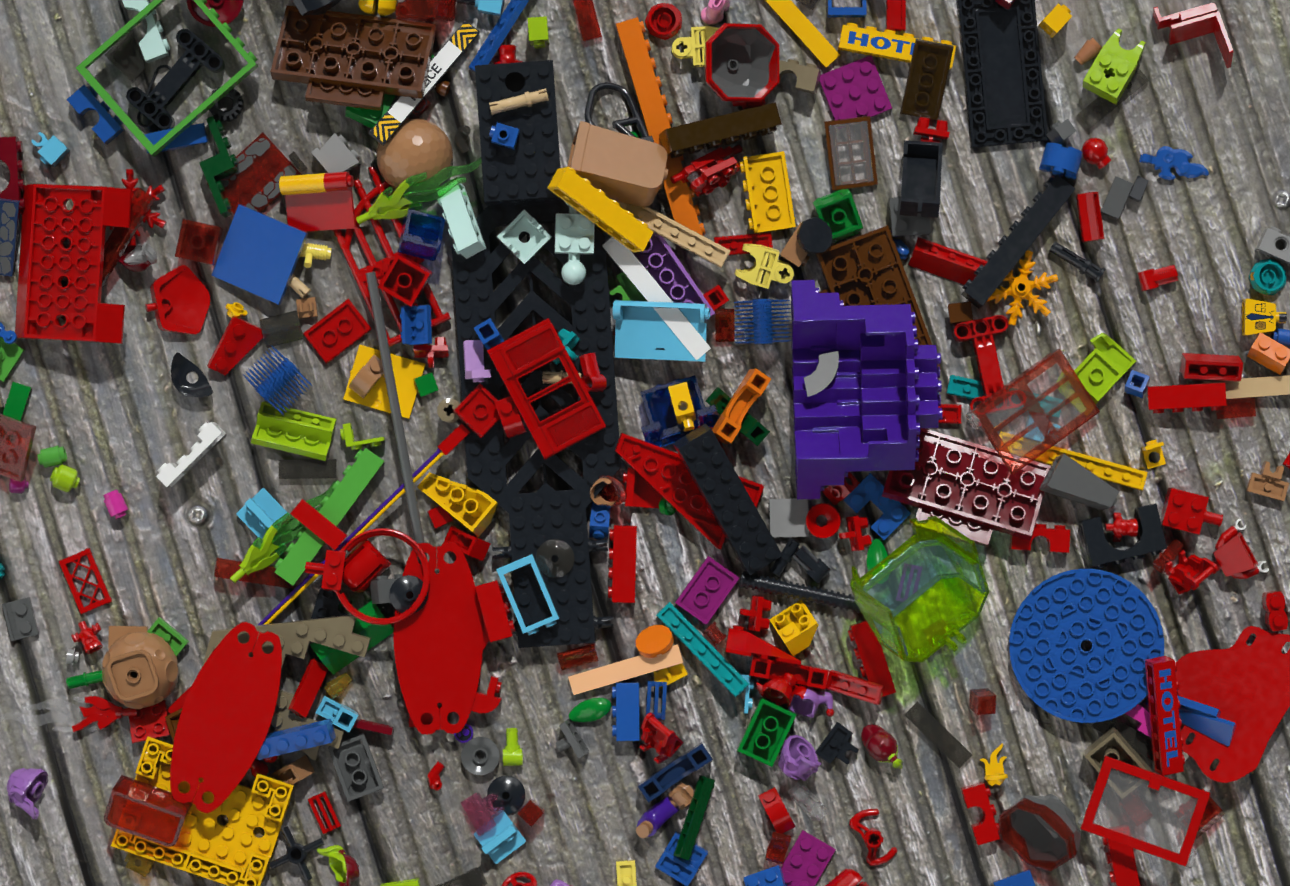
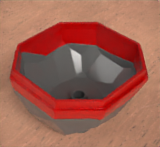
M724 23L705 42L704 66L707 86L722 101L762 102L779 84L778 42L761 24ZM730 62L734 63L733 69L730 67Z

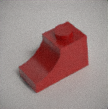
M452 525L443 542H455L463 553L481 561L484 560L491 543Z

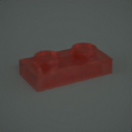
M1255 397L1226 399L1227 406H1223V410H1216L1217 419L1256 416Z

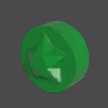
M663 497L659 502L661 514L673 515L676 509Z

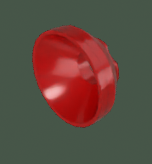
M816 504L806 515L807 529L815 537H831L840 527V515L837 509L830 504ZM819 515H823L827 519V523L823 527L816 524V518Z

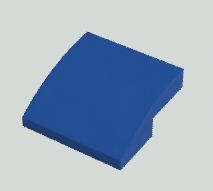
M675 832L655 867L688 886L708 851L695 844L689 860L674 856L680 834Z

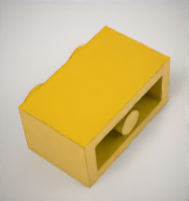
M1058 3L1038 26L1053 38L1071 19V11L1064 4L1061 6Z

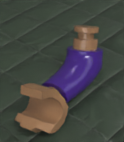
M680 782L668 793L669 797L664 798L649 808L637 823V835L641 838L655 835L659 828L679 811V808L681 810L685 809L691 803L694 790L690 785Z

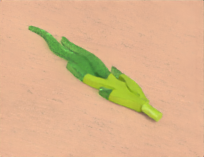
M481 157L469 165L445 167L433 177L423 182L420 181L427 178L426 172L405 179L392 195H390L393 192L392 187L385 189L369 208L368 212L356 217L357 222L361 224L372 218L374 220L397 219L422 209L423 204L418 202L436 200L444 196L456 185L466 182V177H456L439 186L450 177L469 173L478 168L482 163Z
M336 481L333 482L325 493L306 502L319 512L322 506L315 507L322 502L325 496H331L333 493L331 488ZM287 512L269 527L263 539L258 537L252 543L244 560L239 565L240 569L230 577V580L235 584L245 574L249 575L271 565L286 551L288 547L285 544L298 538L297 534L303 527H307Z

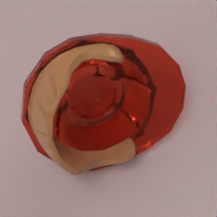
M610 475L599 476V479L591 487L590 497L596 505L617 506L625 501L627 492L624 485L618 479ZM604 481L606 485L594 498L595 487L598 483Z

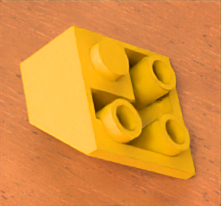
M802 600L797 601L769 619L792 656L809 647L819 626Z

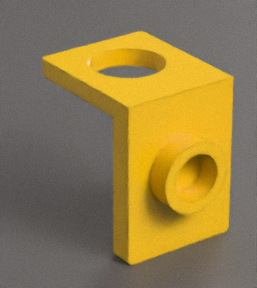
M1157 439L1145 442L1146 446L1141 447L1147 469L1166 464L1161 446H1164V443L1157 442ZM1151 452L1159 454L1160 459L1157 463L1150 462L1149 454Z

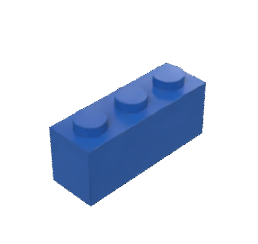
M617 682L616 687H612V698H616V706H612V717H616V725H612L613 737H616V741H639V682Z

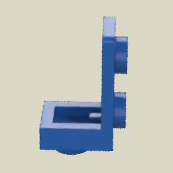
M600 494L604 500L611 502L612 495ZM592 501L589 538L597 540L608 539L611 506L596 505Z

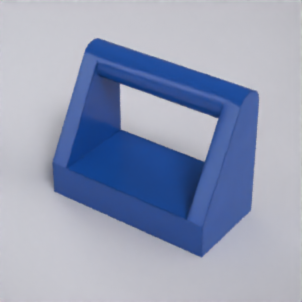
M827 0V18H865L867 15L866 0H861V7H832V0Z

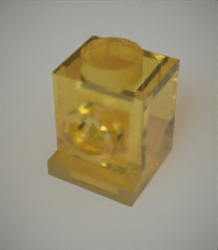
M128 852L124 860L127 863L126 868L145 878L149 875L155 862ZM136 859L141 861L140 866L135 865Z

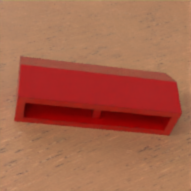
M1098 192L1077 194L1076 200L1082 242L1105 239Z

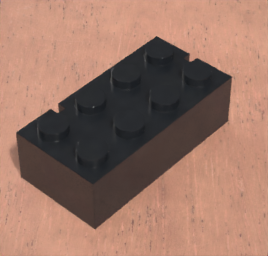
M904 140L900 215L917 216V213H919L921 217L938 218L943 143Z

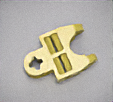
M711 26L691 27V37H680L673 42L672 54L678 59L692 58L693 68L705 67V42L719 28ZM679 44H683V47H686L683 53L680 52V49H676L679 47Z
M743 244L742 250L749 252L755 258V264L749 269H736L734 274L750 284L769 289L771 280L788 283L793 279L794 271L792 266L787 262L778 260L779 250L764 245ZM786 268L788 274H784L782 277L779 271H783Z

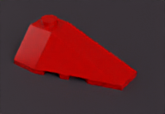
M733 625V628H728L725 652L745 656L753 655L763 659H774L780 662L801 665V660L756 635L745 631V627Z

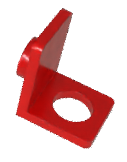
M848 472V478L852 481V485H849L844 477V485H829L824 489V495L833 505L839 503L858 486L859 482L850 472Z

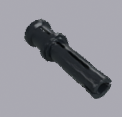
M1056 241L1049 250V252L1079 269L1080 274H1086L1094 279L1095 283L1099 281L1105 271L1104 267L1100 268L1093 264L1091 259L1085 260Z

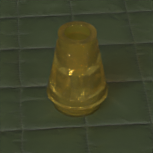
M345 672L326 683L327 686L324 687V690L334 700L336 697H340L353 680Z

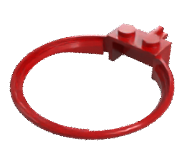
M388 528L372 529L358 534L339 551L326 550L325 564L306 561L305 573L323 575L321 588L334 591L349 613L359 620L375 625L393 624L412 615L423 603L430 585V567L422 548L408 535ZM381 535L398 538L410 545L421 561L424 576L422 589L416 601L403 613L389 618L367 616L355 609L344 593L340 594L346 550L350 553L360 542L370 537Z

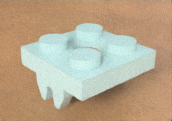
M525 210L497 236L523 264L552 237ZM524 231L530 235V240L526 243H522L519 240V234Z

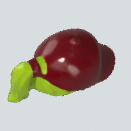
M871 724L865 726L862 730L861 738L869 754L876 761L892 763L893 768L902 769L903 761L897 758L898 745L895 738L878 725Z
M333 845L324 849H317L320 855L329 857L330 868L335 873L339 886H350L351 882L359 878V865L353 857L345 854L341 846Z

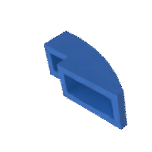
M205 124L189 126L161 152L207 143L208 138ZM172 129L148 133L145 136L155 145Z

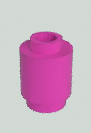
M118 490L103 495L110 517L115 516L116 519L127 515L125 511L129 509Z

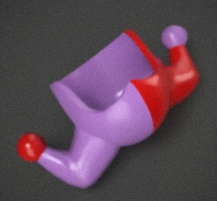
M796 684L792 687V696L786 707L788 710L814 718L818 706L825 703L827 706L826 715L829 717L834 715L833 696L830 692L816 691L812 687L805 685L799 686Z

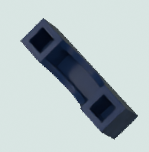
M701 742L639 783L638 788L649 803L672 785L692 772L697 771L713 759Z

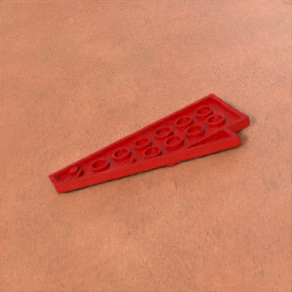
M621 433L615 452L713 546L721 550L725 535L679 454ZM738 476L755 507H757L764 485Z

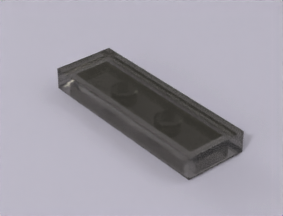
M319 459L279 460V479L337 478V459H326V461Z

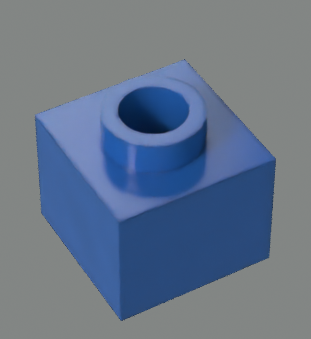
M1131 370L1125 384V392L1143 399L1150 383V376Z

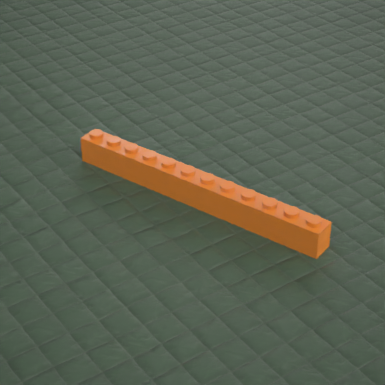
M638 17L616 23V28L648 135L652 136L654 143L661 145L659 134L665 129L671 128L670 124H673L671 114L666 113L664 107L668 104L665 94L661 95L659 90L662 84L660 77H656L654 69H657L655 60L650 58L648 51H651L649 40H644L643 33L646 32L643 21L639 22ZM683 154L673 159L667 156L665 168L668 169V175L663 182L673 220L703 236V234H706L703 223L699 224L697 217L700 216L698 205H694L692 198L695 197L694 191L688 187L687 183L679 181L673 184L670 180L671 176L683 170L681 161L684 160Z

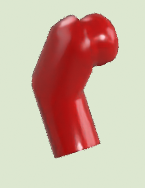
M437 761L427 775L429 786L435 791L442 788L439 774L445 768L439 761Z

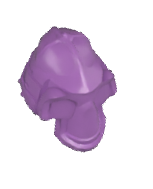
M792 735L783 743L778 766L787 777L806 781L812 774L818 771L821 762H818L816 751L811 743L804 737Z
M17 769L9 776L6 786L9 801L23 809L35 820L38 819L39 810L34 807V804L40 798L48 782V773L42 769Z

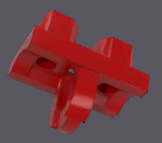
M436 337L435 345H413L414 358H428V368H434V358H449V349L445 337Z
M846 517L848 532L839 533V538H849L852 551L865 550L864 547L872 544L871 537L869 535L862 536L861 528L868 527L867 517Z
M752 595L750 610L740 609V615L749 616L748 630L760 632V629L769 628L770 621L768 618H762V610L770 611L772 601L766 600L764 597Z

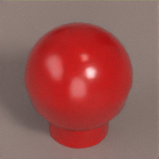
M1090 138L1084 142L1081 149L1083 152L1082 157L1088 163L1096 164L1101 169L1111 161V158L1107 155L1108 147L1103 140Z

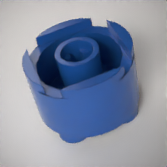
M1047 143L1039 170L1044 172L1051 171V175L1055 177L1057 175L1061 177L1065 175L1067 178L1076 179L1083 152L1070 146L1066 148L1062 147V144Z

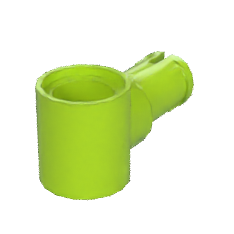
M506 728L507 746L503 749V766L523 765L522 748L518 745L517 728Z

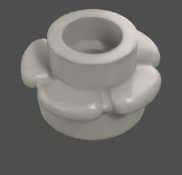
M76 648L67 650L66 664H71L73 667L75 663L79 662V652H76Z

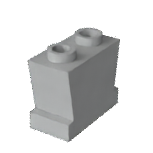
M336 133L331 136L320 150L316 148L311 152L328 173L348 172L361 164L358 161L360 156L354 149L350 151L346 147L348 144L346 139L342 135L337 136Z

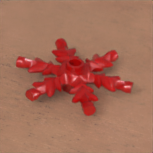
M126 169L127 180L122 179V183L126 187L124 189H132L131 204H133V209L131 210L130 228H127L123 235L124 237L128 236V246H136L135 235L140 236L136 228L139 225L135 222L137 217H142L143 223L147 220L151 228H153L154 224L162 229L166 225L165 221L157 218L160 213H150L152 209L143 210L144 203L151 204L149 200H160L157 195L165 191L164 187L161 184L152 189L150 185L146 194L142 191L140 198L135 197L134 193L138 188L134 187L139 179L133 180L134 169Z

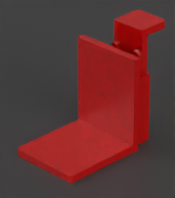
M1212 2L1161 17L1158 6L1153 7V18L1157 29L1170 27L1169 45L1214 32L1226 68L1231 67L1233 49L1215 3Z

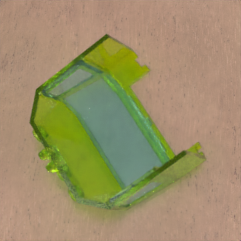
M936 516L928 517V520L918 521L917 518L909 519L914 535L860 579L856 567L852 565L850 587L857 606L879 643L907 662H924L944 644L955 652L958 646L951 640L953 637L961 644H965L967 639L960 631L980 615L989 594V588L975 542Z

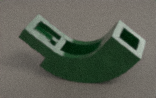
M717 387L705 402L721 415L731 398ZM746 413L739 432L758 446L770 431L758 420Z

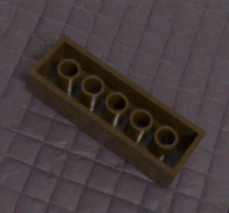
M774 102L667 128L659 134L661 145L667 152V156L673 159L682 156L687 151H689V154L700 152L704 147H707V150L719 147L718 145L724 142L725 145H730L741 140V138L744 141L750 140L760 133L762 136H767L777 131V127L782 125L777 104Z

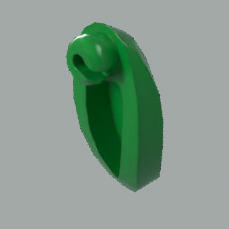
M874 539L869 546L866 561L869 575L876 583L883 582L889 570L888 554L879 539Z
M606 698L585 700L571 710L569 719L575 722L598 720L610 711L611 702Z

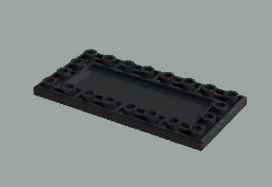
M957 0L971 148L1048 141L1035 0H1016L1009 10L1002 7L995 0Z

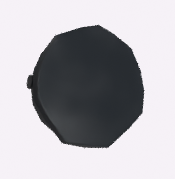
M818 217L809 218L801 223L797 231V241L806 253H823L832 244V231L822 219Z

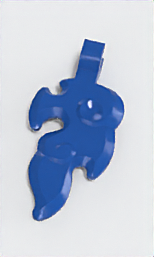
M1163 146L1157 151L1156 156L1140 155L1139 162L1153 164L1155 170L1160 169L1161 173L1158 176L1162 179L1173 180L1176 178L1170 172L1172 167L1175 168L1179 176L1187 178L1209 175L1208 170L1203 165L1189 163L1188 160L1193 158V155L1186 150Z

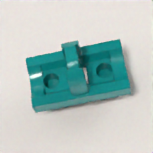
M563 328L558 333V336L562 340L569 357L576 361L578 356L572 349L581 339L573 331L569 332ZM559 357L553 360L556 365L561 362Z

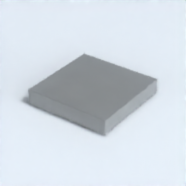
M769 499L770 533L773 538L809 537V530L806 526L808 499Z

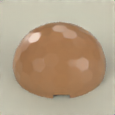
M419 118L406 119L384 146L378 143L376 152L379 171L391 187L397 189L405 179L410 182V186L404 192L406 194L417 195L434 190L445 181L453 163L452 145L445 132L436 124Z

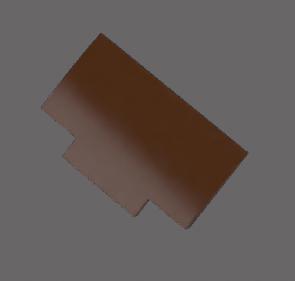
M286 5L270 71L273 80L308 84L305 99L310 102L381 111L385 94L423 99L434 45L436 24L327 11L323 15L302 16L296 6Z
M888 225L831 246L823 253L815 254L828 289L819 293H839V298L843 300L844 306L911 304V312H915V324L913 326L917 328V337H914V339H918V345H932Z

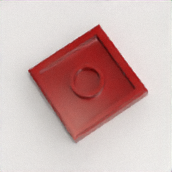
M481 383L453 411L480 438L500 419L494 403L498 400Z

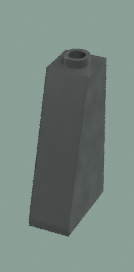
M1065 454L1055 458L1039 488L1044 492L1102 511L1112 508L1118 500L1116 497L1119 493L1118 490Z

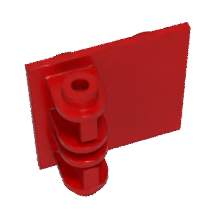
M165 700L154 706L138 709V716H129L132 743L146 741L147 736L155 739L170 736L165 718L168 716Z

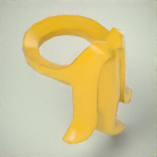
M1003 743L991 753L990 764L985 758L980 759L985 764L984 779L991 786L995 784L1001 785L1008 778L1003 768V761L1007 757L1003 756L999 759V763L997 762V754L1002 749Z

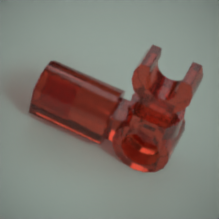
M1174 538L1163 553L1161 552L1160 556L1153 561V568L1164 574L1166 572L1165 564L1169 561L1173 562L1185 546Z

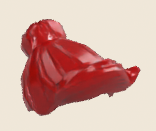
M787 672L782 678L772 679L764 685L756 682V687L765 699L781 706L789 703L792 696V687L796 685L797 680L795 676Z

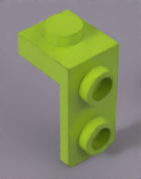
M352 423L343 424V429H340L341 439L345 440L346 447H351V450L363 449L364 444H370V447L380 446L382 441H386L385 437L355 442Z

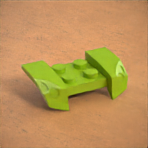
M1101 333L1090 340V344L1095 349L1071 375L1063 369L1056 381V389L1084 417L1136 362L1132 356L1105 333Z

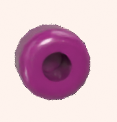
M12 474L9 480V492L23 494L25 489H28L29 481H26L24 475L18 477Z

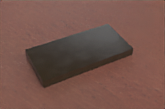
M915 39L900 114L938 120L954 48L953 45Z

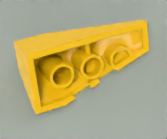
M430 472L417 486L418 489L478 538L491 523L498 504L482 490L468 487L465 484L451 481Z

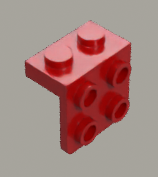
M628 468V471H624L623 483H627L626 491L622 490L621 502H625V506L659 508L662 496L633 468Z

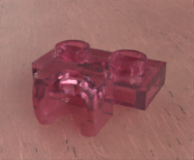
M475 793L461 802L478 836H482L497 825L492 817L504 811V807H493V802L498 798L496 794H490L482 799L479 793Z

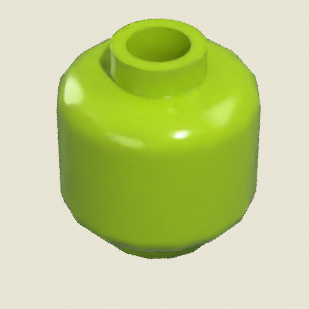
M62 464L53 469L50 481L54 488L70 492L72 488H77L80 478L77 477L76 469Z

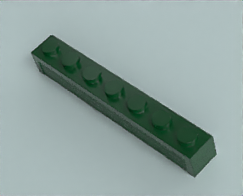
M699 775L674 856L689 860L692 856L699 828L703 822V816L707 810V804L714 788V779Z

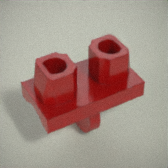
M924 117L919 118L917 126H915L913 131L915 135L928 137H921L920 141L940 143V140L933 139V137L947 140L950 133L947 131V121L937 120L936 129L928 128L930 119Z

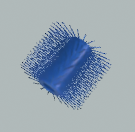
M754 299L752 301L733 302L752 303V305L734 307H753V309L733 310L741 312L753 311L752 313L734 314L753 315V317L734 318L753 319L752 321L734 322L753 323V325L734 326L753 327V329L734 330L753 331V333L734 335H754V337L735 338L754 339V341L735 343L773 344V342L792 341L773 340V338L792 337L773 336V334L792 333L773 332V330L792 329L773 328V326L792 324H772L773 322L792 321L772 320V318L791 317L772 316L773 314L791 313L772 312V310L791 309L772 308V306L791 305L772 304V302L791 300Z
M273 347L284 361L272 350H270L271 353L281 364L266 352L279 365L277 367L263 354L274 367L272 368L261 358L267 367L272 370V373L261 362L259 364L270 375L257 364L255 365L263 374L252 366L264 381L251 369H249L250 372L260 383L247 371L245 372L257 385L244 374L243 376L268 403L272 404L275 409L283 414L275 403L283 410H285L284 407L274 397L289 408L277 394L292 406L282 393L293 403L295 402L283 388L298 400L287 389L286 385L301 398L293 387L289 385V382L300 393H302L301 390L291 380L295 381L304 391L306 390L294 377L308 389L309 387L297 374L310 385L311 383L288 358H285Z

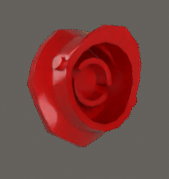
M660 3L651 7L645 23L651 35L667 40L675 36L681 29L682 14L676 6Z

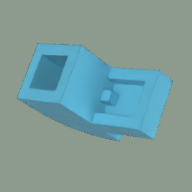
M325 695L315 712L326 719H331L332 724L347 732H350L358 717L357 712Z

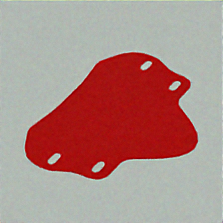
M1248 626L1243 629L1232 647L1191 652L1182 656L1176 662V680L1179 685L1178 695L1220 710L1219 718L1235 722L1236 724L1230 746H1226L1187 725H1184L1181 730L1183 738L1182 751L1190 755L1202 772L1210 779L1228 783L1244 777L1257 768L1269 739L1290 707V648L1286 654L1281 652L1285 643L1290 642L1289 634L1270 633L1256 626ZM1255 634L1256 638L1252 645H1247L1246 642L1250 635ZM1195 733L1192 743L1186 744L1185 741L1189 734ZM1214 759H1218V766L1214 771H1211L1210 766Z

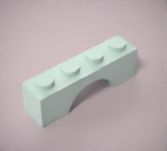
M122 0L127 10L138 12L150 4L149 0ZM156 9L145 18L147 21V32L139 42L140 49L147 63L169 56V43L167 39H163L161 34L164 31L161 22L156 21L154 14H157Z

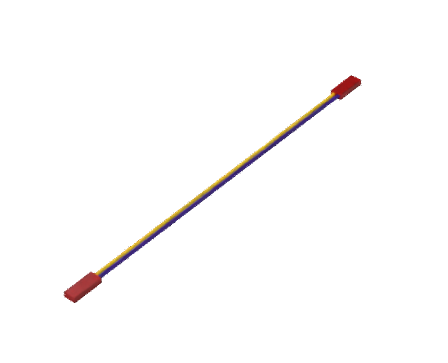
M462 423L437 446L438 450L412 474L414 483L443 455H448L470 433ZM404 483L334 551L341 550L352 538L365 532L405 493ZM309 574L258 625L270 624L319 575ZM192 686L167 709L170 714L183 708Z

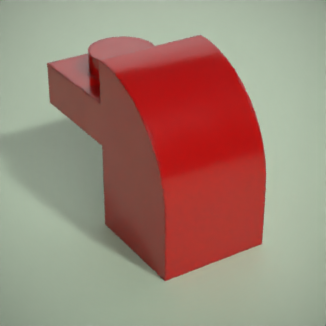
M511 396L494 402L508 439L527 432L522 417Z
M491 676L487 694L476 692L471 711L488 713L499 705L502 697L495 696V693L500 692L502 682H498L499 677Z
M775 787L758 795L778 835L796 827Z

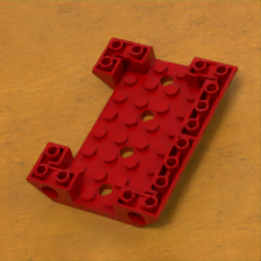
M51 184L24 185L25 210H23L15 323L17 338L123 344L125 305L101 303L106 226L130 228L132 189ZM68 200L73 201V208L71 210L66 208ZM69 238L71 245L66 249L63 243L65 239ZM63 277L68 278V285L66 287L61 285ZM62 315L66 318V323L63 326L59 324V318Z

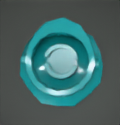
M1264 259L1254 264L1249 279L1253 289L1264 295H1275L1286 285V270L1275 259Z

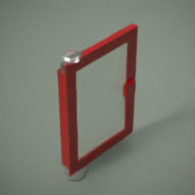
M1105 756L1085 814H1080L1077 824L1081 825L1080 829L1192 868L1197 854V850L1193 849L1192 846L1210 792Z

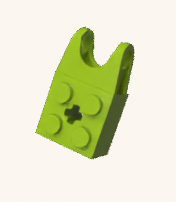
M1119 28L1100 50L1083 79L1082 86L1115 105L1132 79L1146 45V42L1141 41L1131 50L1123 49L1119 45L1122 30Z

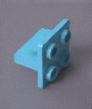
M262 488L253 498L248 499L245 505L236 513L260 540L263 539L271 525L276 529L289 517V513L265 488Z
M504 811L474 832V836L482 845L481 849L485 854L488 853L495 864H498L526 842V839Z

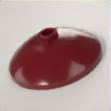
M186 0L191 15L198 22L209 27H216L194 0ZM206 0L207 3L205 5L209 10L213 8L219 14L218 20L221 24L225 22L229 24L240 14L244 0H220L219 3H215L214 0Z

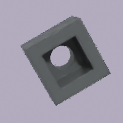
M1066 119L1062 123L1057 121L1050 127L1052 130L1046 135L1052 143L1060 144L1074 134L1076 129Z

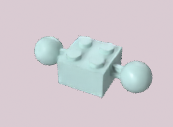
M566 203L569 206V214L556 213L554 254H568V262L562 267L561 275L566 283L577 285L586 276V269L580 262V255L594 254L595 224Z

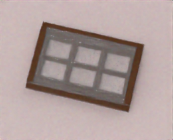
M870 116L824 121L832 190L878 185Z

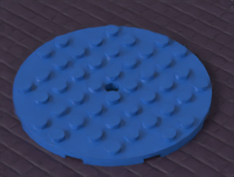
M1069 570L1054 575L1040 583L1021 603L1010 630V661L1022 689L1043 710L1072 722H1103L1130 711L1147 696L1145 660L1164 656L1163 629L1151 602L1128 580L1103 570ZM1084 640H1089L1092 643L1090 651L1082 650L1081 643Z

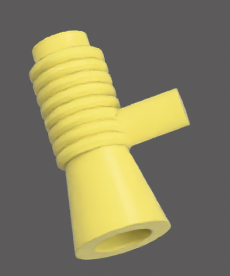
M304 243L299 257H305L304 267L310 268L312 259L324 261L331 259L332 248H328L327 245Z

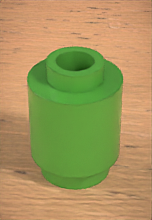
M58 445L41 449L40 454H37L39 464L43 465L44 468L61 465L67 461L64 446L59 447Z

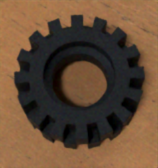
M234 88L224 96L230 97L233 101V107L229 111H222L219 108V101L209 109L216 119L230 122L233 119H237L238 115H241L244 101L240 93Z

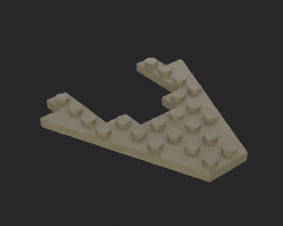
M353 615L255 626L256 630L261 633L269 631L279 636L282 647L281 672L286 654L302 659L306 658L310 641L365 658L371 640L369 637L353 633L356 617ZM233 628L212 631L203 665L222 639ZM246 631L238 634V641L244 644L249 641L250 636ZM269 641L264 642L262 645L263 652L271 653L274 650V645ZM250 652L248 654L249 657H253V653ZM279 690L277 706L275 707L270 724L276 730L280 731L318 721L310 718L302 719L298 715L290 713L288 708L295 694ZM333 726L336 738L332 743L324 745L339 749L345 730ZM320 746L303 749L302 751L313 760H316Z

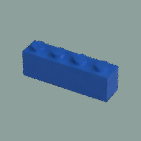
M331 719L267 733L257 754L258 760L332 743L336 735Z

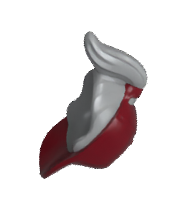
M144 242L143 245H124L114 255V259L129 271L141 272L157 262V254L147 242Z

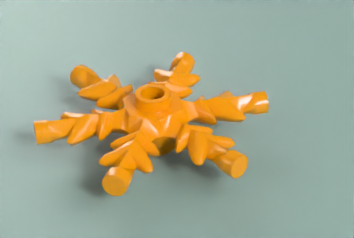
M1028 250L1025 252L1024 260L1021 258L1019 260L1021 268L1017 269L1021 273L1020 276L1014 277L1012 269L1003 280L1009 282V287L1004 288L1000 286L1001 290L996 288L986 301L995 299V304H997L1002 298L1005 301L1008 295L1013 296L1014 301L1008 304L1012 307L1006 312L1007 315L1011 314L1009 325L1016 326L1017 316L1023 317L1020 308H1024L1021 304L1023 299L1029 300L1028 306H1033L1035 314L1039 310L1046 317L1051 312L1044 306L1047 301L1037 299L1040 295H1033L1032 290L1035 287L1041 290V287L1050 289L1049 283L1058 281L1057 274L1046 277V272L1039 279L1036 275L1034 281L1028 280L1027 275L1033 272L1030 269L1035 265V262H1031L1033 252ZM1019 284L1024 285L1025 289L1023 291L1018 289Z

